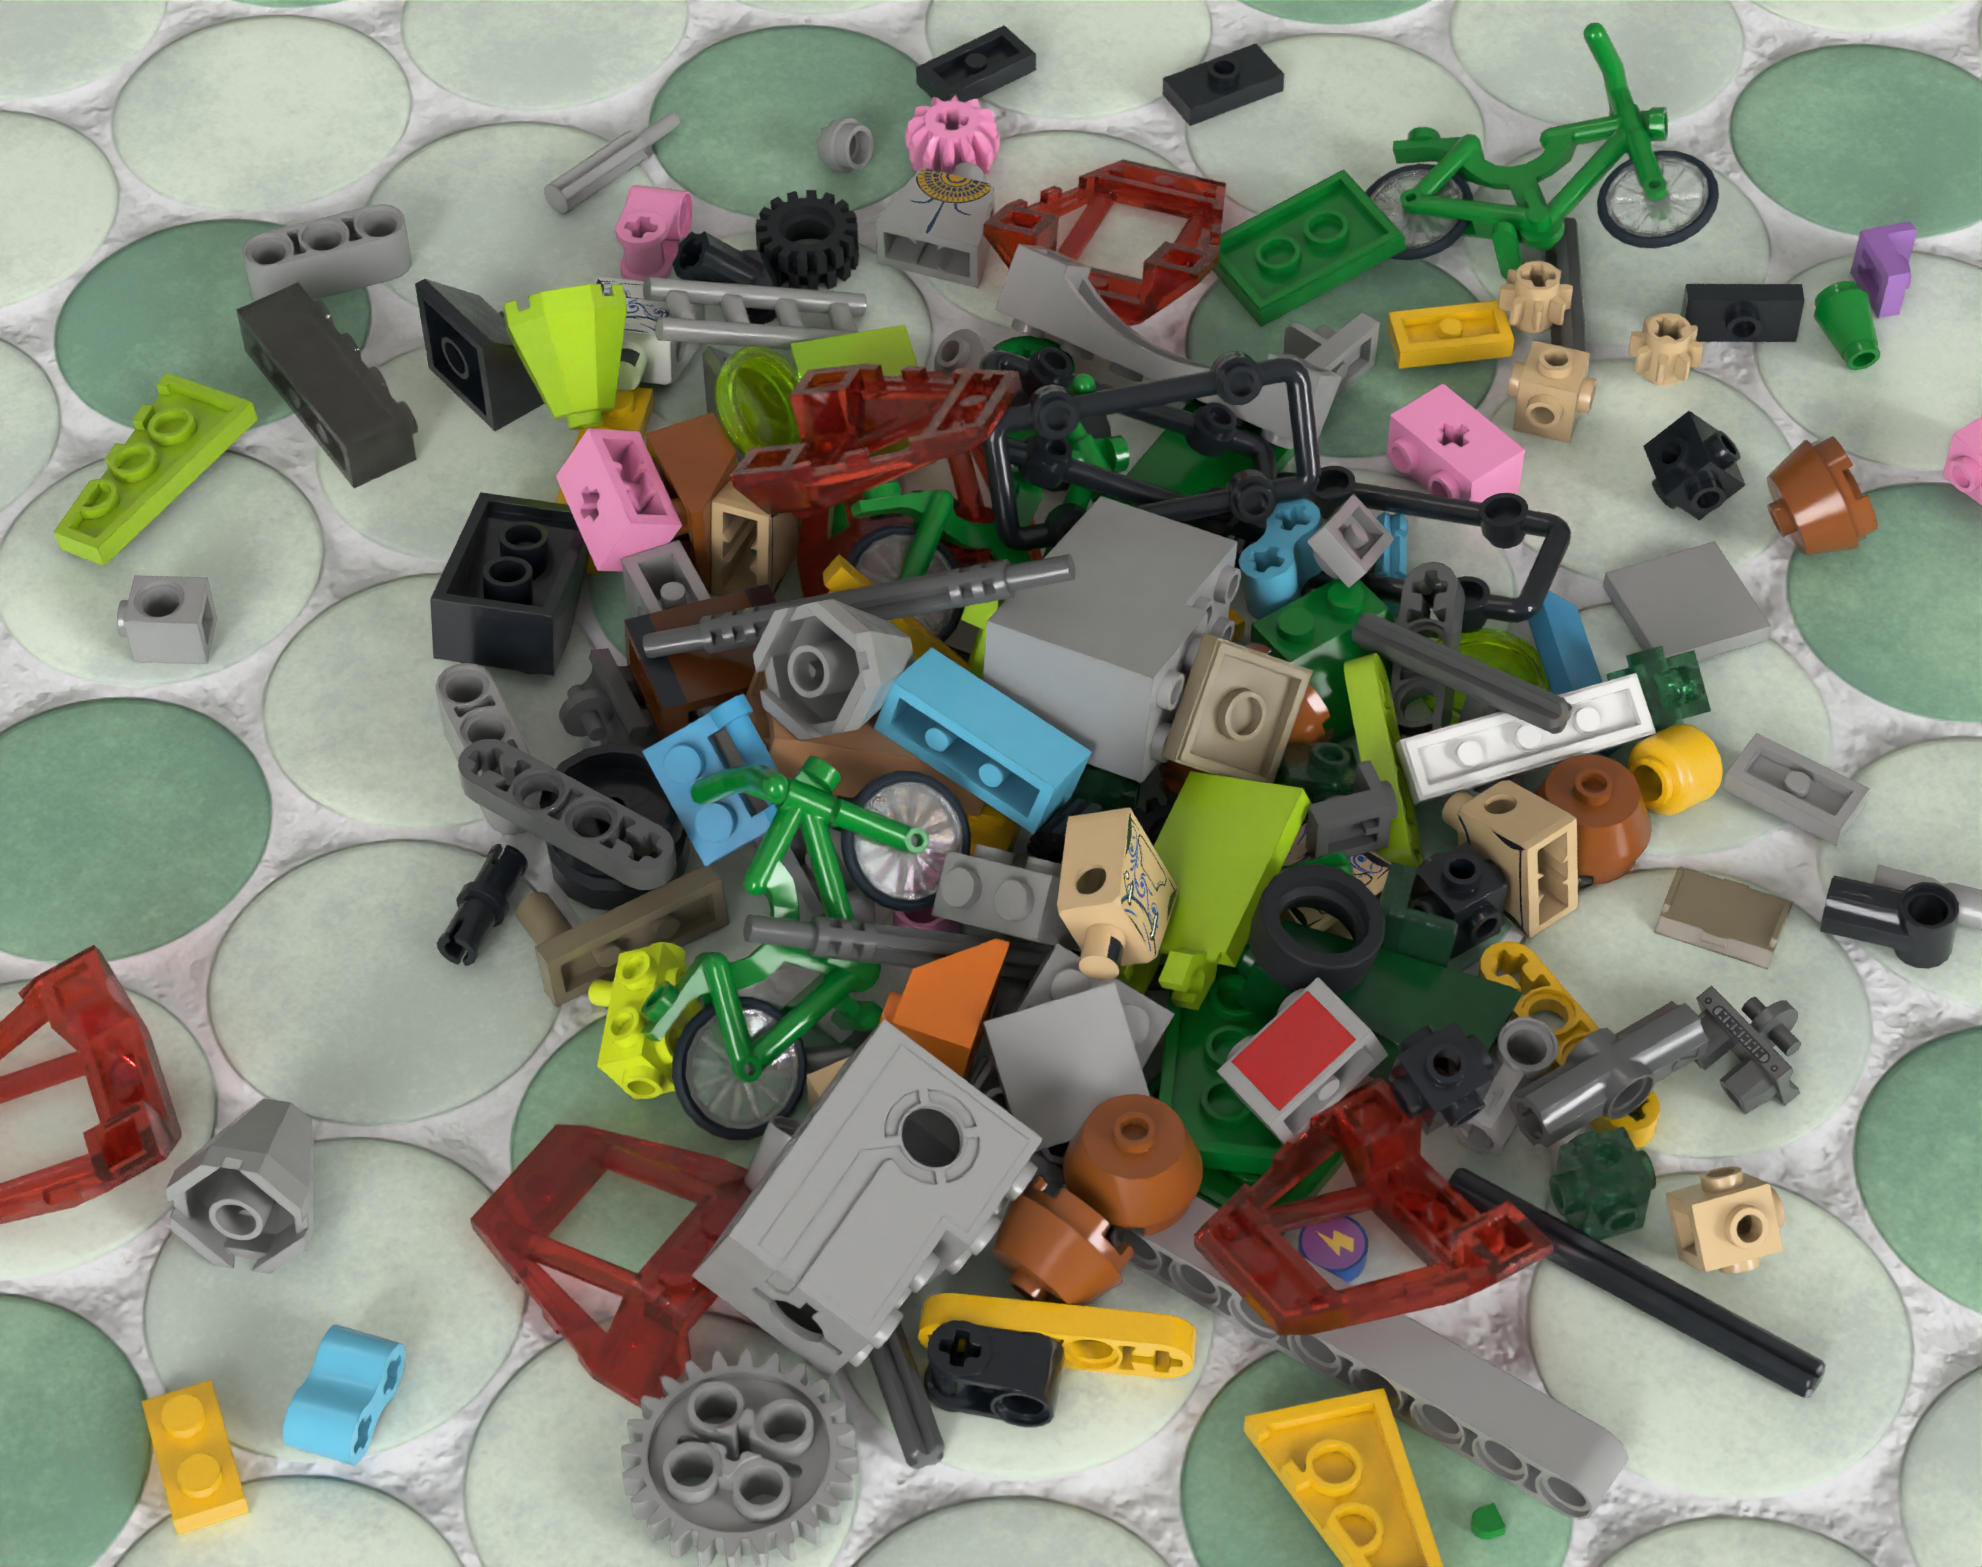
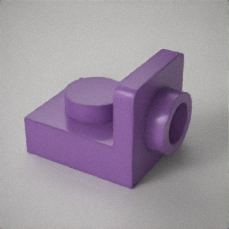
M1910 221L1860 231L1850 273L1859 288L1868 293L1871 307L1878 318L1898 315L1900 313L1905 290L1911 284L1909 260L1917 230Z

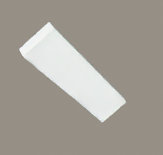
M1637 673L1558 695L1563 697L1567 703H1570L1573 708L1572 716L1567 721L1565 729L1558 734H1552L1500 711L1399 740L1395 743V747L1414 805L1451 795L1461 790L1472 789L1559 764L1570 757L1590 755L1639 741L1656 734Z

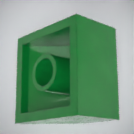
M1340 578L1334 579L1251 624L1250 643H1259L1270 648L1272 651L1267 655L1313 670L1309 684L1315 689L1331 716L1322 724L1323 728L1334 729V736L1321 747L1324 751L1355 734L1344 675V663L1348 660L1372 654L1360 648L1352 640V630L1357 625L1359 617L1365 613H1372L1395 623L1390 609L1360 579L1349 588ZM1380 657L1391 687L1394 662ZM1420 695V696L1415 697V698L1412 699L1409 703L1415 701L1416 699L1422 697L1423 695Z

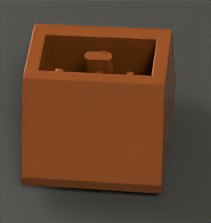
M714 412L645 434L647 450L682 524L671 542L680 541L709 595L711 594L712 500L738 472L736 450Z

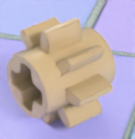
M1543 261L1526 262L1518 270H1508L1506 284L1500 285L1498 309L1511 310L1510 325H1514L1517 329L1526 333H1542L1549 330L1553 324L1559 326L1563 324L1564 312L1570 309L1573 286L1560 284L1561 270Z
M1661 313L1652 318H1644L1642 332L1633 331L1631 333L1628 355L1636 357L1634 372L1642 373L1646 380L1657 385H1672L1680 380L1683 382L1687 381L1690 367H1700L1704 344L1696 341L1698 327L1696 325L1691 326L1684 317L1674 313Z

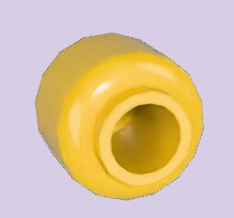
M1674 724L1639 741L1629 753L1626 767L1637 780L1647 809L1658 815L1667 816L1676 815L1711 798L1721 784L1723 773L1721 756L1714 742L1703 731L1687 724Z

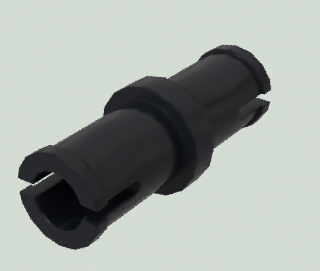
M501 844L492 846L474 882H469L463 886L456 899L458 910L437 942V949L450 962L459 965L461 958L467 950L463 963L465 966L473 964L491 928L502 924L509 911V902L507 900L518 880L528 868L526 857L518 849L506 845L503 854L498 859L503 848Z

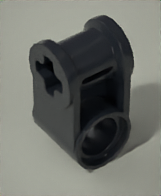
M958 1320L941 1324L933 1331L927 1347L929 1364L924 1372V1389L928 1399L935 1406L948 1412H962L999 1419L1019 1427H1040L1051 1422L1055 1413L1065 1359L1064 1348L1058 1341L1039 1333L1013 1332ZM960 1339L965 1340L964 1352H957ZM951 1381L958 1382L957 1390L954 1394L949 1391Z

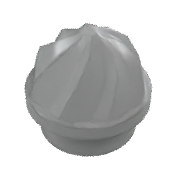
M841 117L831 121L828 127L821 128V136L816 141L819 159L832 170L839 173H850L854 169L860 170L864 168L870 161L873 153L874 144L871 131L854 118Z

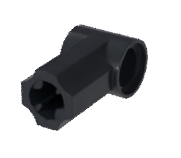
M691 231L678 244V253L672 265L676 276L682 280L779 287L769 258L763 252L757 250L739 251L705 231L700 234ZM746 308L751 324H767L777 318L775 310Z
M1834 875L1827 893L1820 932L1891 947L1894 949L1897 957L1905 964L1915 968L1929 969L1940 966L1947 961L1952 952L1959 914V902L1954 893L1937 883L1921 882L1913 884L1902 891Z

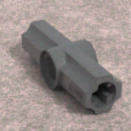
M1671 1001L1616 1034L1608 1028H1602L1590 1033L1572 1049L1567 1056L1565 1064L1512 1094L1510 1108L1517 1119L1519 1130L1533 1145L1542 1144L1547 1148L1603 1114H1606L1612 1120L1620 1119L1630 1114L1647 1099L1657 1082L1706 1054L1709 1039L1701 1026L1700 1017L1686 1003L1677 1005Z

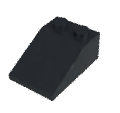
M480 492L430 598L433 658L518 670L526 674L538 673L554 676L570 638L590 555L567 504Z

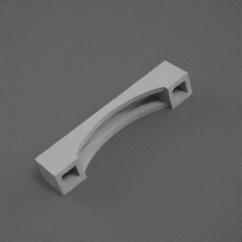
M1018 244L995 307L996 311L1014 318L1011 327L1015 330L1037 338H1044L1045 333L1062 339L1061 350L1087 360H1092L1094 354L1111 361L1109 367L1111 372L1136 382H1142L1144 376L1156 381L1210 371L1211 366L1175 355L1147 340L1124 323L1107 306L1090 283L1088 276L1092 267L1044 246ZM1269 353L1267 360L1292 358L1301 362L1307 369L1311 380L1318 440L1343 376L1293 354ZM1285 382L1263 386L1259 395L1244 405L1228 404L1218 395L1196 398L1206 404L1217 402L1227 406L1237 418L1236 426L1241 427L1245 420L1263 428L1260 437L1267 442L1283 448L1293 449L1287 385ZM1193 399L1180 402L1192 404Z

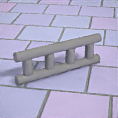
M646 277L643 284L644 299L666 302L671 317H659L657 319L655 334L659 341L791 350V343L857 333L858 330L853 316H864L867 308V299L865 294L657 277ZM691 304L721 306L726 322L696 320ZM746 308L775 310L780 326L751 324ZM800 312L828 314L833 330L805 328Z

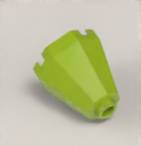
M585 284L538 292L528 296L530 308L521 311L518 310L517 300L505 303L503 314L507 335L554 422L567 421L569 430H583L603 425V415L613 412L615 407L627 312L623 284H611L608 296H603L601 284Z

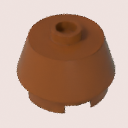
M1833 436L1824 441L1817 440L1813 443L1804 440L1767 476L1768 488L1774 501L1767 505L1772 521L1782 537L1790 534L1794 543L1804 555L1858 549L1859 541L1865 539L1867 534L1878 529L1877 519L1868 495L1862 497L1859 486L1849 469L1853 464L1843 447Z
M1578 755L1565 759L1550 771L1533 792L1577 818L1578 875L1593 876L1592 884L1611 882L1625 875L1634 867L1636 859L1639 858L1649 844L1652 824L1637 780L1625 766L1613 759L1599 755Z
M1126 1094L1106 1100L1091 1112L1067 1147L1063 1160V1175L1068 1191L1093 1208L1111 1225L1125 1229L1144 1228V1235H1152L1169 1228L1187 1212L1202 1182L1203 1162L1196 1143L1177 1113L1170 1106L1150 1096Z
M1035 1176L1022 1194L1013 1202L1009 1201L992 1253L999 1263L1011 1274L1007 1282L1025 1299L1087 1306L1123 1282L1120 1273L1131 1261L1135 1253L1132 1247L1124 1242H1121L1117 1249H1115L1104 1238L1107 1234L1105 1229L1110 1223L1093 1208L1065 1188H1062L1055 1198L1047 1195L1046 1186L1048 1184L1041 1176Z

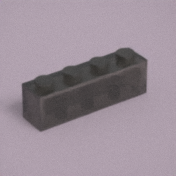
M297 282L236 309L245 352L353 488H357L417 460L412 435L418 432V426L411 409L404 401L397 403L389 393L387 383L377 367L368 368L351 335L347 332L340 334L334 327L331 314L322 300L313 301Z

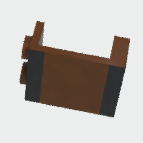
M768 584L624 620L627 664L660 740L689 725L688 711L723 703L741 694H744L746 697L756 670L753 653L757 646L727 650L714 654H708L705 649L663 657L648 658L643 648L644 634L700 624V619L703 616L775 604L777 602Z

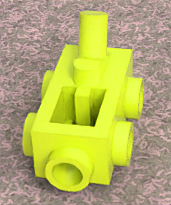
M657 942L647 947L620 953L614 982L597 979L592 982L588 991L589 1000L592 1004L608 1007L597 1066L634 1100L652 1099L660 1094L675 1091L672 1079V1059L677 1040L686 1024L702 1010V1005L697 1000L698 997H696L686 1005L660 1042L650 1041L640 1033L649 1021L641 1013V1008L648 996L657 986L665 981H668L675 987L689 968L685 964L687 958L685 950L673 943ZM687 1057L686 1077L688 1078L692 1070V1061L689 1057Z

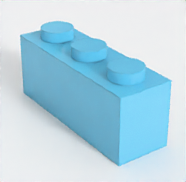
M932 647L895 679L873 728L1032 834H1035L1071 798L1092 751Z

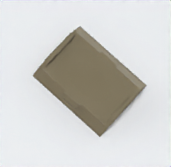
M1680 866L1665 898L1654 933L1768 969L1793 901L1749 888L1750 886L1726 878L1721 879Z

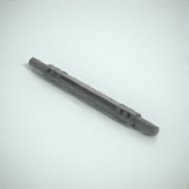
M1070 554L1011 565L1005 559L770 605L729 611L717 615H708L700 619V624L644 634L643 648L648 658H657L705 649L708 654H714L727 650L757 646L775 610L830 599L837 600L887 621L1014 598L1015 591L1074 580L1076 576L1075 565Z
M749 914L746 917L743 930L746 942L804 948L807 954L813 957L916 968L996 939L822 916H813L807 922ZM1001 939L1010 942L1000 979L1030 982L1046 954L1054 946ZM1070 950L1071 952L1075 953V954L1078 955L1079 957L1081 956V953H1077V952H1075V951H1073V950ZM1164 965L1158 966L1147 990H1169L1163 988L1158 981Z

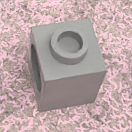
M134 575L129 599L120 601L117 613L118 632L121 637L128 638L133 661L180 664L208 663L217 622L208 577Z

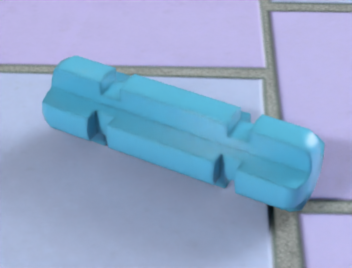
M1386 512L1381 513L1376 519L1394 537V540L1374 563L1373 574L1406 579L1408 520L1403 514L1390 515ZM1382 601L1390 609L1392 615H1399L1401 604Z

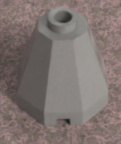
M834 599L775 610L753 653L756 673L765 672L768 689L760 690L763 709L800 741L858 730L882 708L895 679L915 662L911 638L892 622Z
M262 1099L242 1113L175 1169L166 1187L167 1202L174 1201V1208L170 1215L171 1230L213 1265L234 1268L235 1256L256 1259L257 1262L251 1271L270 1274L306 1251L314 1233V1135L312 1120L291 1102Z

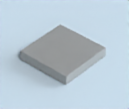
M1715 541L1605 573L1604 590L1657 673L1769 639L1770 623Z
M1115 982L981 1023L1008 1112L1043 1138L1036 1151L1071 1141L1091 1112L1108 1099L1126 1094L1150 1096Z

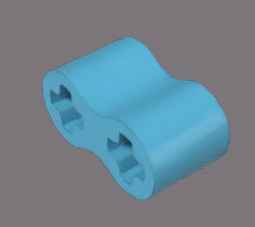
M1300 499L1277 504L1273 513L1265 519L1267 527L1264 535L1257 542L1249 545L1240 555L1239 566L1247 609L1250 615L1257 620L1301 598L1300 593L1303 585L1322 571L1314 559L1313 548L1307 543L1310 537L1322 525L1319 508L1311 501Z
M332 1325L322 1338L307 1379L297 1389L287 1409L283 1426V1442L285 1445L349 1465H357L368 1450L380 1414L394 1396L401 1381L406 1359L404 1345L341 1325Z

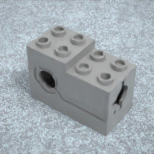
M1100 496L1045 557L1051 558L1070 554L1075 565V579L1015 591L1014 598L1006 599L987 620L983 681L1092 751L1087 764L1142 783L1159 761L1166 763L1169 760L1161 757L1204 633L1230 642L1232 641L1235 623L1233 620L1228 619L1230 603L1237 593L1241 579V570L1235 568L1238 541Z
M884 1019L842 1065L691 1276L826 1377L830 1378L847 1362H850L857 1368L874 1347L878 1350L893 1333L904 1315L898 1309L912 1291L917 1293L924 1285L927 1286L945 1269L955 1275L972 1253L977 1256L984 1249L1001 1225L1002 1221L996 1217L1009 1199L1013 1202L1022 1193L1035 1175L1038 1167L1029 1160L1043 1138Z

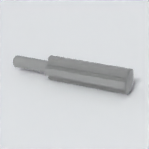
M670 112L636 136L631 130H628L562 174L544 188V194L549 205L559 214H565L648 157L644 151L646 148L680 126L679 116L676 113Z

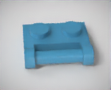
M744 694L722 703L708 714L642 751L705 867L718 862L765 835L777 811L775 804L766 801L769 807L756 814L745 793H735L707 805H699L691 798L690 789L697 780L731 767L714 735L725 729L746 765L761 764L779 772L748 716L754 711Z

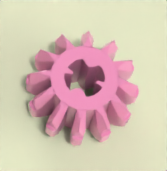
M956 94L951 101L943 102L933 97L930 107H916L914 117L908 121V129L905 131V143L909 152V160L915 171L928 168L952 174L956 165L962 162H969L978 166L984 174H989L993 160L997 159V151L1000 148L999 133H997L996 121L993 118L992 110L980 109L977 99L961 102Z

